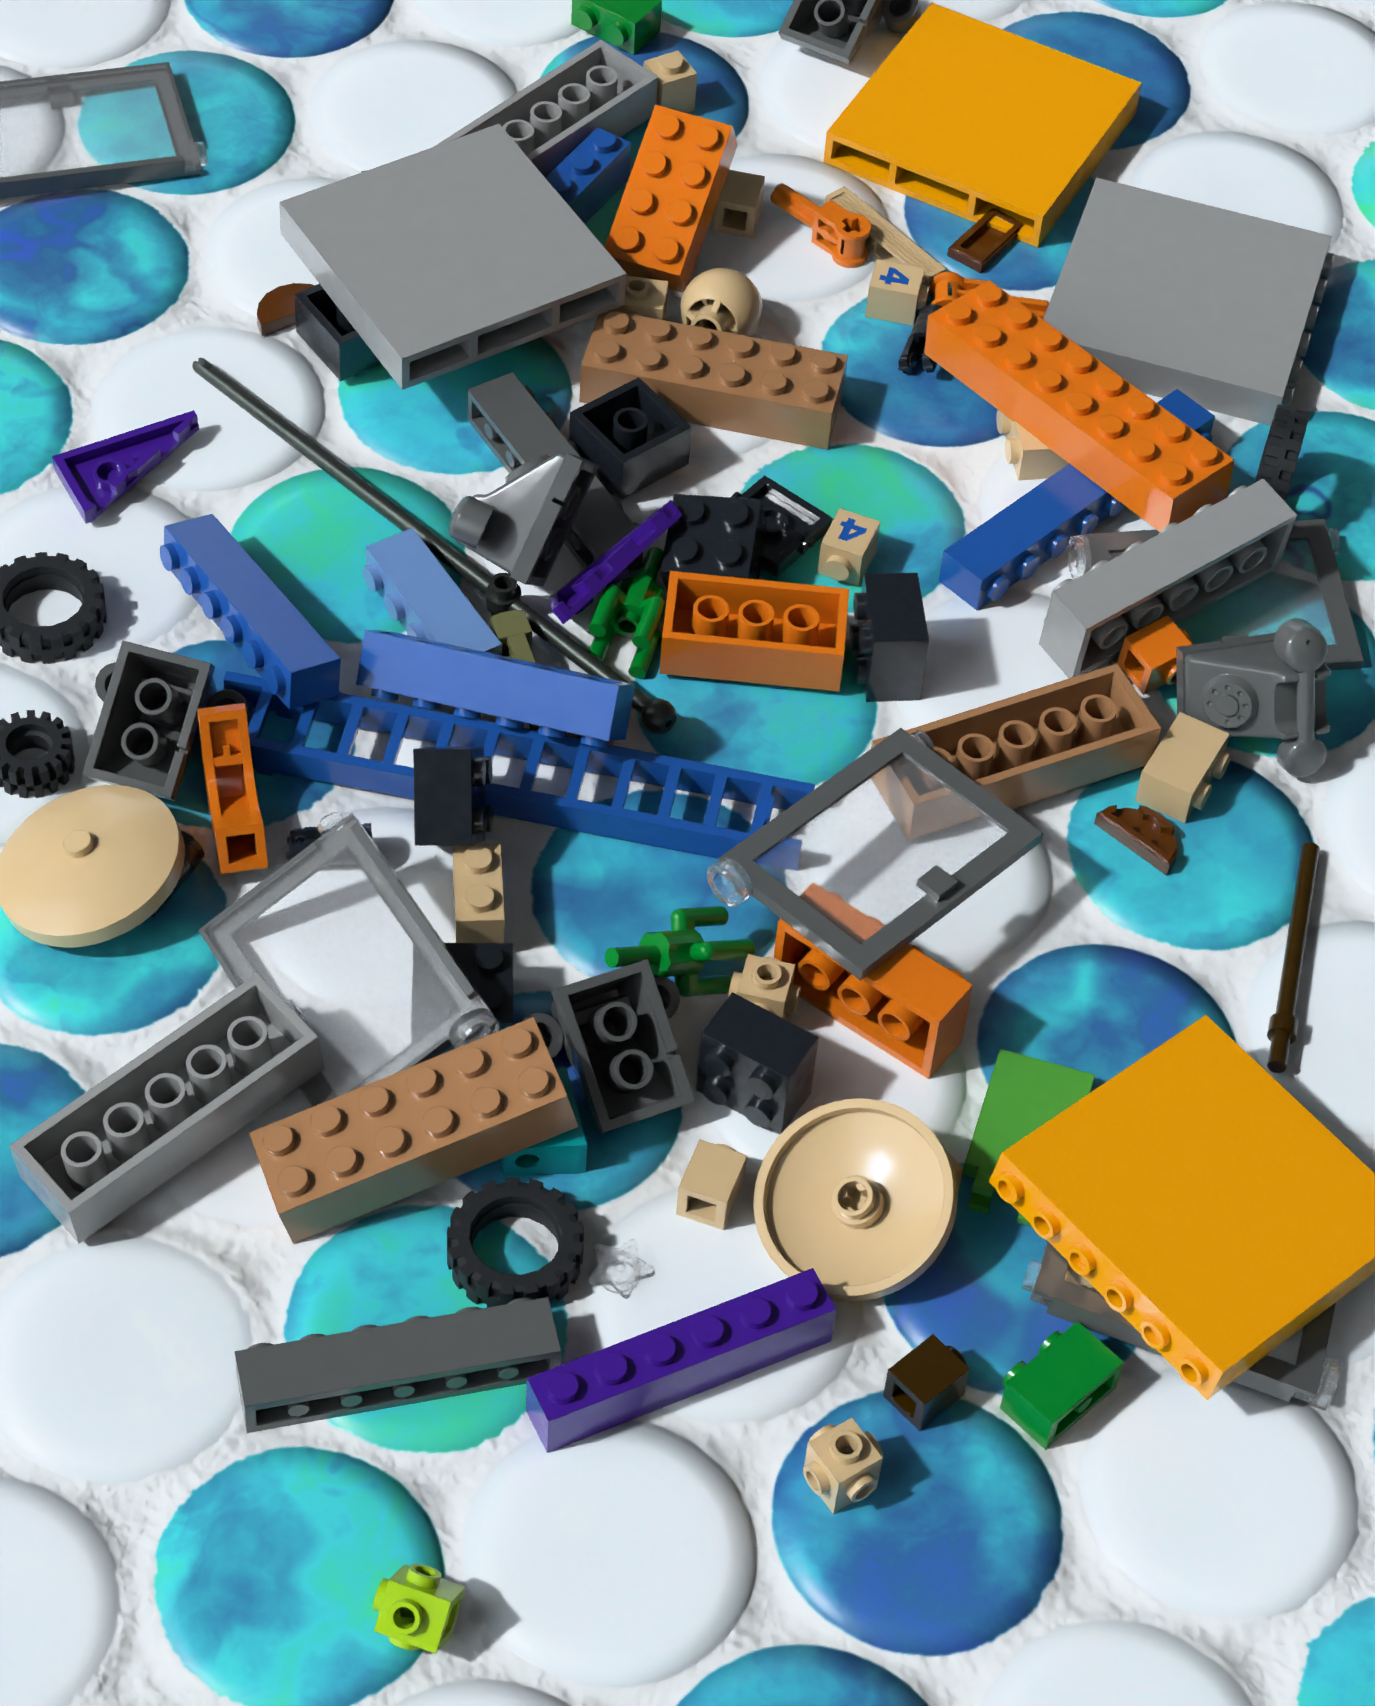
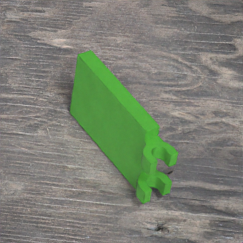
M1004 1049L999 1050L962 1173L963 1175L975 1178L968 1209L984 1214L988 1213L995 1189L989 1183V1180L1001 1153L1091 1092L1094 1074ZM1019 1213L1016 1223L1032 1227Z

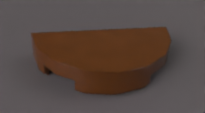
M292 283L278 286L266 293L258 303L257 326L261 336L296 324L294 294L315 285Z
M1113 805L1096 814L1094 822L1096 826L1167 876L1175 864L1178 844L1174 836L1175 829L1173 825L1162 814L1139 805L1138 809H1117V805Z

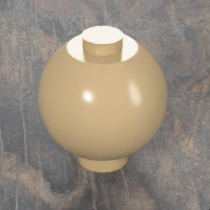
M714 268L697 275L687 285L680 302L682 324L754 337L758 331L763 317V303L755 284L746 275L729 268Z

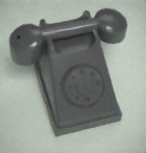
M794 0L778 33L783 40L851 64L854 56L870 33L879 25L882 16L890 30L903 33L911 29L920 18L922 12L919 0Z
M556 453L551 457L543 455L528 461L505 477V484L485 495L476 494L473 497H464L456 506L450 519L449 535L458 543L508 572L511 578L525 585L544 587L599 465L566 453V455Z
M1293 618L1285 621L1276 633L1224 640V644L1220 641L1176 647L1177 715L1179 712H1182L1229 733V737L1283 739L1276 753L1280 766L1294 777H1307L1316 773L1325 763L1327 749L1324 743L1315 735L1326 734L1330 731V725L1326 716V677L1331 675V671L1324 662L1328 651L1326 638L1308 621L1301 618Z
M122 640L116 662L107 664L99 671L96 677L95 689L97 695L104 703L82 775L86 778L112 785L138 788L154 796L175 801L182 779L200 740L197 709L244 703L249 726L253 715L252 706L237 691L224 689L216 692L217 689L213 679L215 666L212 663Z
M648 959L556 988L551 991L554 999L551 1005L553 1017L544 1013H532L519 1021L522 1022L534 1017L551 1058L558 1054L563 1044L565 1054L569 1058L589 1104L599 1134L696 1102L680 1054L676 1055L675 1050L678 1047L668 1020L678 1010L680 1004L679 990L668 977H654Z

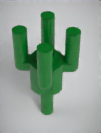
M651 547L648 550L639 574L636 573L630 578L623 579L620 587L615 584L605 587L589 625V632L594 635L588 652L601 662L605 659L614 635L621 633L625 636H633L632 642L637 647L628 672L631 677L637 679L645 678L661 637L657 625L664 610L665 602L662 599L663 589L655 584V580L661 568L664 551L658 547Z
M723 906L679 908L671 914V931L646 932L638 946L609 948L605 953V962L609 967L615 968L625 967L648 959L654 977L674 976V983L681 997L729 993L731 983L729 975L698 976V973L703 969L706 961L745 959L748 954L754 955L755 945L750 939L704 942L701 934L695 930V927L725 925L728 921V911Z

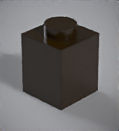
M932 1334L888 1369L883 1397L920 1431L964 1396L970 1368L957 1349L949 1345L945 1346Z

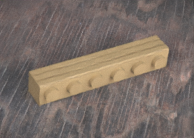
M843 186L826 196L825 203L832 200L850 213L861 214L870 221L871 232L865 241V246L868 252L876 259L925 268L923 285L925 286L930 285V281L935 275L946 272V268L927 254L924 249L916 245L908 236L894 227L847 187Z

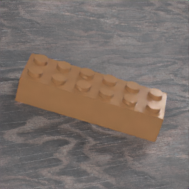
M610 310L597 316L581 363L579 402L589 403L639 377L687 423L828 450L844 392L848 355Z
M1116 663L905 731L1010 809H1015L1145 766L1157 748L1161 727ZM888 736L873 740L871 749ZM903 755L869 778L907 843L987 818Z
M534 1017L249 1132L277 1213L294 1244L578 1127V1124Z

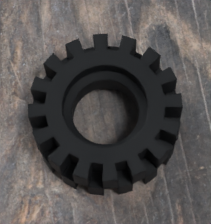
M26 710L27 717L20 718L19 712L10 714L11 723H8L4 718L0 720V787L4 785L5 792L10 795L18 789L19 798H28L29 791H35L36 798L44 797L43 789L48 788L51 794L59 790L58 782L66 785L70 780L69 773H74L75 757L71 731L68 726L64 727L63 720L59 717L51 721V713L43 711L40 718H37L35 710ZM30 748L48 751L44 756L34 760H22L14 757L20 751Z

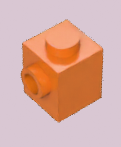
M1167 615L1125 637L1117 664L1141 693L1145 695L1166 683L1168 685L1177 683L1176 647L1193 644L1187 632L1182 628H1178Z

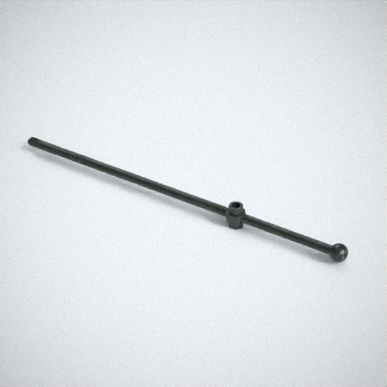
M200 357L198 362L193 361L192 368L199 376L401 531L413 528L435 557L486 595V606L491 613V617L506 611L524 610L532 631L586 673L629 683L522 601L521 588L517 584V580L511 578L509 573H498L491 578L205 358ZM635 687L632 708L641 714L640 718L644 728L653 734L667 733L674 726L677 719L673 705L664 699L651 700Z

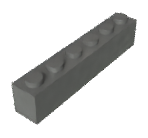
M513 372L468 389L467 420L509 473L524 463L543 455L551 457L556 453L565 455L569 453L580 457L574 442L570 439L566 440L558 430L553 416L542 410L536 402L532 390L528 386H523ZM597 472L564 541L566 547L584 569L639 526L637 522L633 523L624 512L618 497L614 494L611 495L603 486ZM643 552L627 566L629 572L642 567Z
M519 1298L506 1305L488 1308L467 1307L454 1314L436 1317L415 1316L401 1323L384 1326L362 1325L349 1332L332 1335L310 1334L300 1340L274 1345L271 1343H258L245 1350L235 1351V1362L246 1432L250 1433L526 1384L527 1378L561 1365V1348L549 1298L535 1300Z

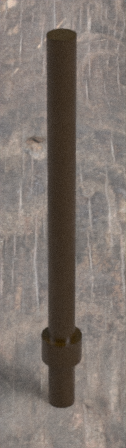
M1311 842L1304 843L1301 846L1276 1012L1269 1018L1267 1038L1271 1043L1267 1068L1275 1073L1286 1071L1290 1044L1296 1041L1298 1019L1295 1017L1320 853L1319 846Z

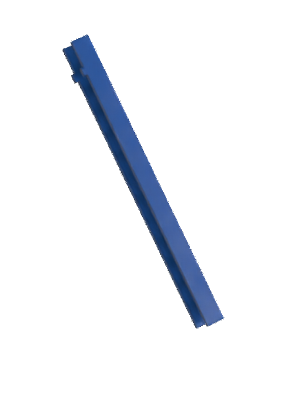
M226 671L223 679L224 689L239 692L255 708L248 726L252 765L259 774L269 776L276 772L414 799V768L396 764L404 737L435 742V747L484 746V756H491L492 763L495 754L527 760L519 788L495 783L485 785V804H492L493 815L713 858L721 857L770 822L773 808L786 810L815 789V784L614 745H608V748L582 744L580 743L581 739L567 736L565 738L541 735L536 730L505 727L494 722L465 718L339 693V696L289 710L276 694H272L269 691L266 682L261 677ZM269 711H275L277 716L292 719L293 715L300 716L291 744L260 738ZM314 719L346 725L336 753L305 747ZM359 728L391 734L382 761L350 755ZM540 763L573 769L565 797L532 791ZM586 772L619 778L611 806L578 800ZM631 781L664 787L657 815L624 809ZM677 789L710 796L704 824L670 818ZM723 798L756 805L750 833L716 826ZM784 840L757 859L755 863L764 868L797 874L802 843Z

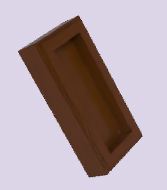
M992 208L948 248L947 256L981 274L1016 240L1017 233L1020 231L1023 223ZM993 216H997L1014 226L1004 233L987 225Z

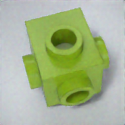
M404 1564L390 1579L383 1578L376 1591L372 1609L379 1612L374 1632L388 1636L389 1642L399 1648L406 1650H418L421 1648L436 1654L452 1636L466 1586L441 1578V1573L433 1567L423 1564H411L410 1566Z

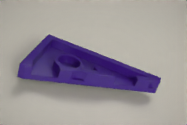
M193 410L52 456L53 468L85 524L95 520L199 430L197 414Z
M672 500L549 597L551 610L562 624L586 609L594 601L593 597L606 585H616L629 573L627 566L682 516V513Z

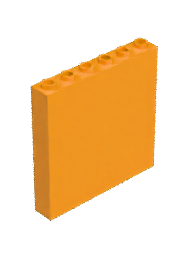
M931 3L827 130L823 162L974 223L980 220L989 210L995 208L1023 223V226L1017 233V240L1038 248L1136 114L1142 83ZM993 216L988 221L987 226L1006 233L1014 225L997 216Z
M1204 1015L1003 1151L989 1180V1183L996 1189L999 1196L1005 1202L1010 1203L1032 1225L1034 1231L1040 1237L1046 1239L1068 1261L1070 1267L1077 1274L1082 1275L1104 1297L1107 1304L1113 1310L1119 1312L1141 1334L1143 1340L1151 1348L1156 1349L1178 1371L1181 1378L1188 1385L1194 1387L1206 1400L1213 1397L1375 1273V1173L1207 1015Z

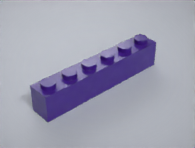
M812 1268L527 1378L526 1412L546 1452L549 1453L829 1343L832 1340L837 1309L815 1270Z

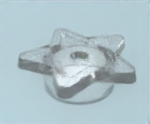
M630 1239L618 1248L597 1244L593 1249L599 1265L590 1275L589 1283L591 1285H602L606 1290L620 1294L624 1299L631 1296L632 1290L636 1288L640 1280L655 1274L652 1265L638 1258V1244L635 1239ZM621 1264L625 1269L619 1271L615 1267Z

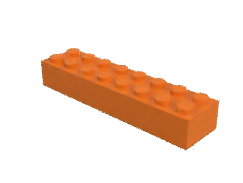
M990 280L928 315L925 355L1012 421L1020 424L1049 449L1159 532L1170 523L1177 522L1179 524L1192 517L1202 506L1206 504L1214 505L1227 498L1234 465L1233 458Z

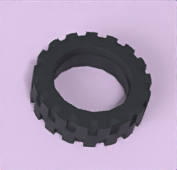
M1278 404L1255 482L1264 479L1286 501L1310 412Z
M47 552L35 553V557L26 558L25 555L15 558L14 563L10 566L4 564L0 567V645L4 654L10 657L17 655L21 661L26 663L42 660V664L55 663V659L64 658L66 661L76 657V652L80 650L87 651L93 646L94 638L99 639L104 631L103 623L107 621L104 587L102 583L100 584L97 572L94 569L90 571L87 569V563L78 558L75 561L70 560L69 555L57 553L56 556H48ZM55 589L67 592L82 603L78 612L72 617L52 626H31L20 623L8 614L14 602L23 595L37 590Z
M516 1177L505 1178V1183L496 1184L494 1180L483 1184L482 1190L477 1193L473 1190L463 1198L462 1207H456L452 1212L450 1227L447 1229V1265L449 1270L452 1269V1279L458 1289L463 1287L466 1290V1297L475 1304L481 1301L487 1304L488 1308L506 1305L519 1298L535 1300L548 1297L549 1303L554 1298L559 1301L568 1293L569 1284L575 1285L580 1275V1265L583 1263L584 1227L582 1221L578 1222L576 1207L572 1202L567 1204L564 1201V1194L554 1187L548 1190L543 1187V1182L530 1179L529 1183L519 1182V1178ZM508 1217L529 1218L544 1225L556 1237L558 1251L552 1261L537 1271L522 1275L504 1274L485 1266L474 1254L472 1248L473 1240L481 1229L493 1221Z

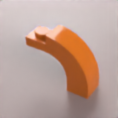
M240 703L197 709L205 785L220 873L225 874L268 868L264 824L259 809L254 780L245 704Z

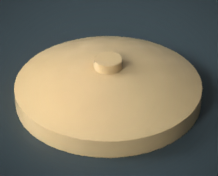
M101 785L68 793L35 811L8 839L0 854V905L16 930L40 944L74 948L111 940L144 922L170 896L184 866L185 844L183 835L169 808L156 796L144 790L123 785Z
M854 1098L834 1101L819 1106L795 1120L778 1136L767 1152L759 1169L754 1190V1217L757 1231L770 1258L788 1277L813 1268L829 1297L833 1300L852 1302L880 1298L892 1294L915 1281L934 1263L949 1239L956 1217L958 1203L956 1176L949 1156L936 1135L925 1123L909 1111L897 1105L875 1099Z

